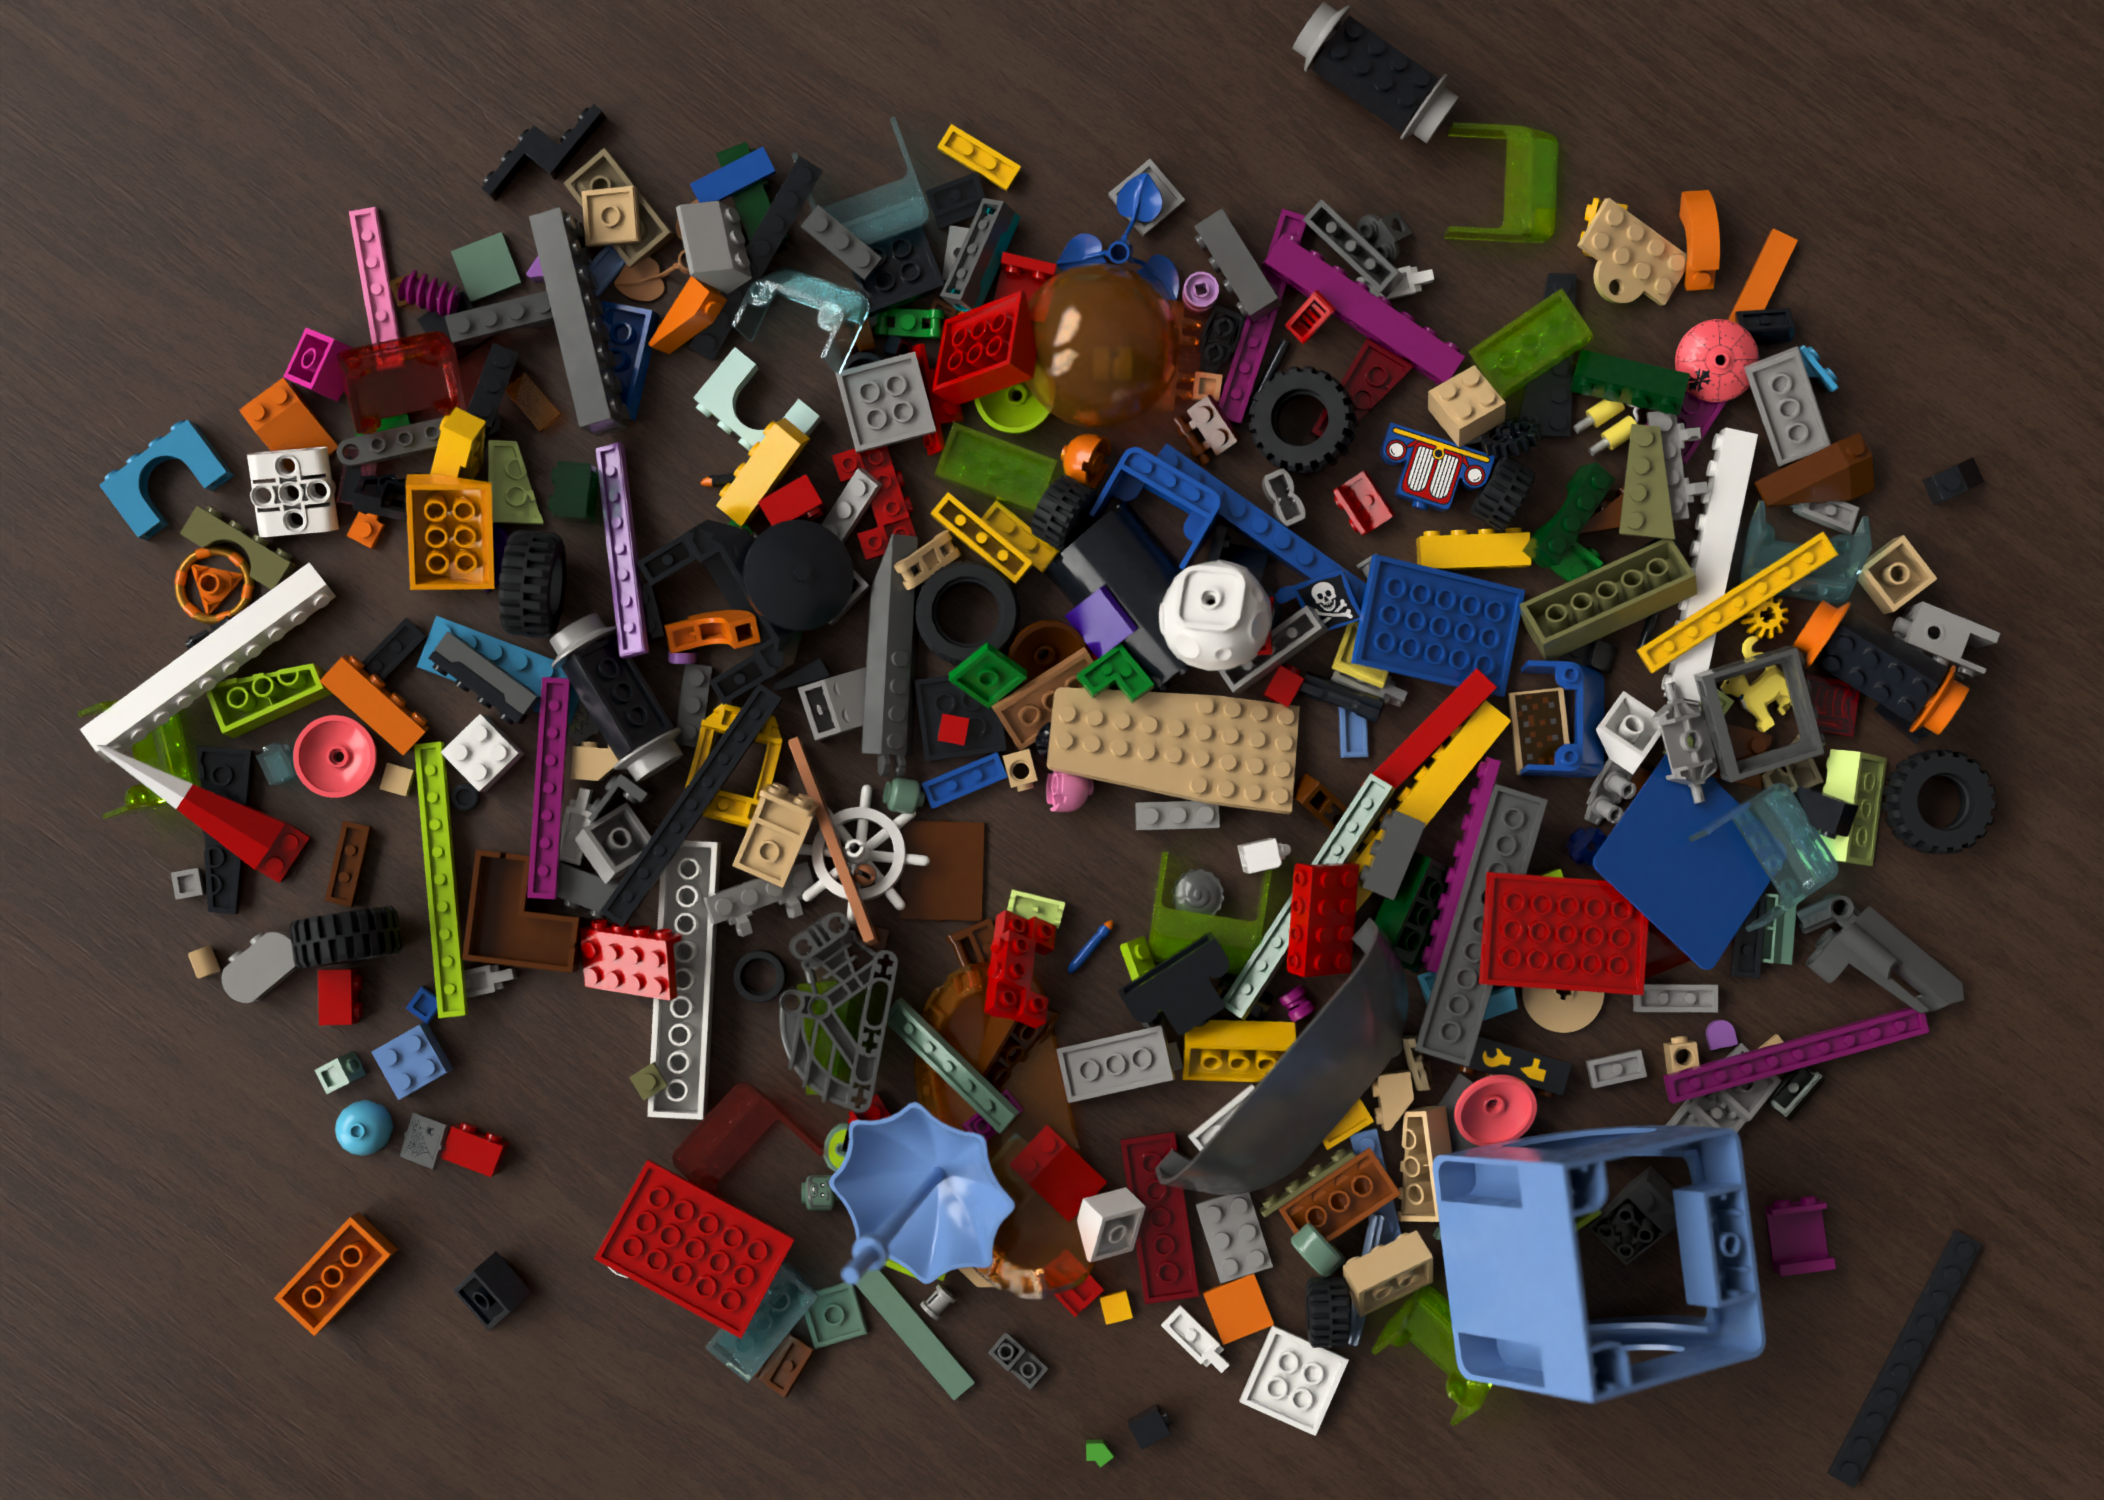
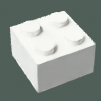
M479 714L441 751L445 758L479 792H486L525 754L484 714Z

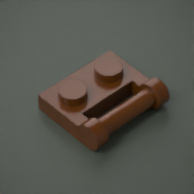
M991 917L945 937L947 943L952 945L966 978L964 979L966 987L989 978L987 972L991 962V944L995 930ZM967 936L983 970L977 974L961 940Z

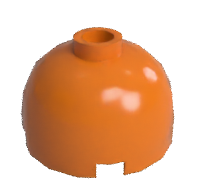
M1086 433L1071 440L1068 445L1064 446L1061 452L1065 475L1070 476L1089 488H1096L1102 481L1108 468V464L1103 463L1105 455H1111L1109 439Z

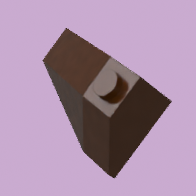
M1859 432L1756 481L1754 484L1767 507L1791 506L1810 502L1821 504L1827 501L1839 500L1840 502H1849L1875 490L1873 456Z

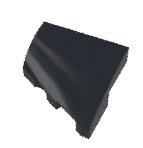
M386 474L380 477L374 475L361 476L353 494V510L407 522L406 478L397 479L396 474Z

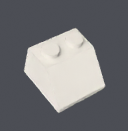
M1623 691L1597 727L1596 732L1609 759L1631 774H1634L1662 733L1659 721L1651 722V717L1656 712Z
M1126 1187L1083 1198L1077 1223L1086 1258L1090 1263L1127 1253L1134 1249L1146 1206Z

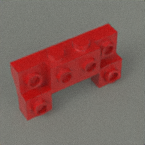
M887 446L861 453H856L854 448L832 455L841 484L849 482L858 468H863L882 484L880 490L870 503L878 527L857 534L866 561L884 556L892 534L916 536L909 513L914 512L909 496L903 497L900 487L905 486L901 471L895 472Z
M1008 910L996 915L994 938L991 944V962L987 972L989 978L985 1013L994 1017L1012 1019L1035 1029L1046 1023L1048 998L1031 991L1035 952L1046 955L1054 950L1055 925L1036 916L1027 920Z

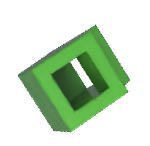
M1103 1439L1086 1440V1461H1096L1101 1468L1114 1458V1453Z

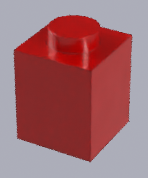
M1286 664L1285 667L1278 666L1262 695L1288 708L1304 681V678L1299 676L1301 671L1289 664Z

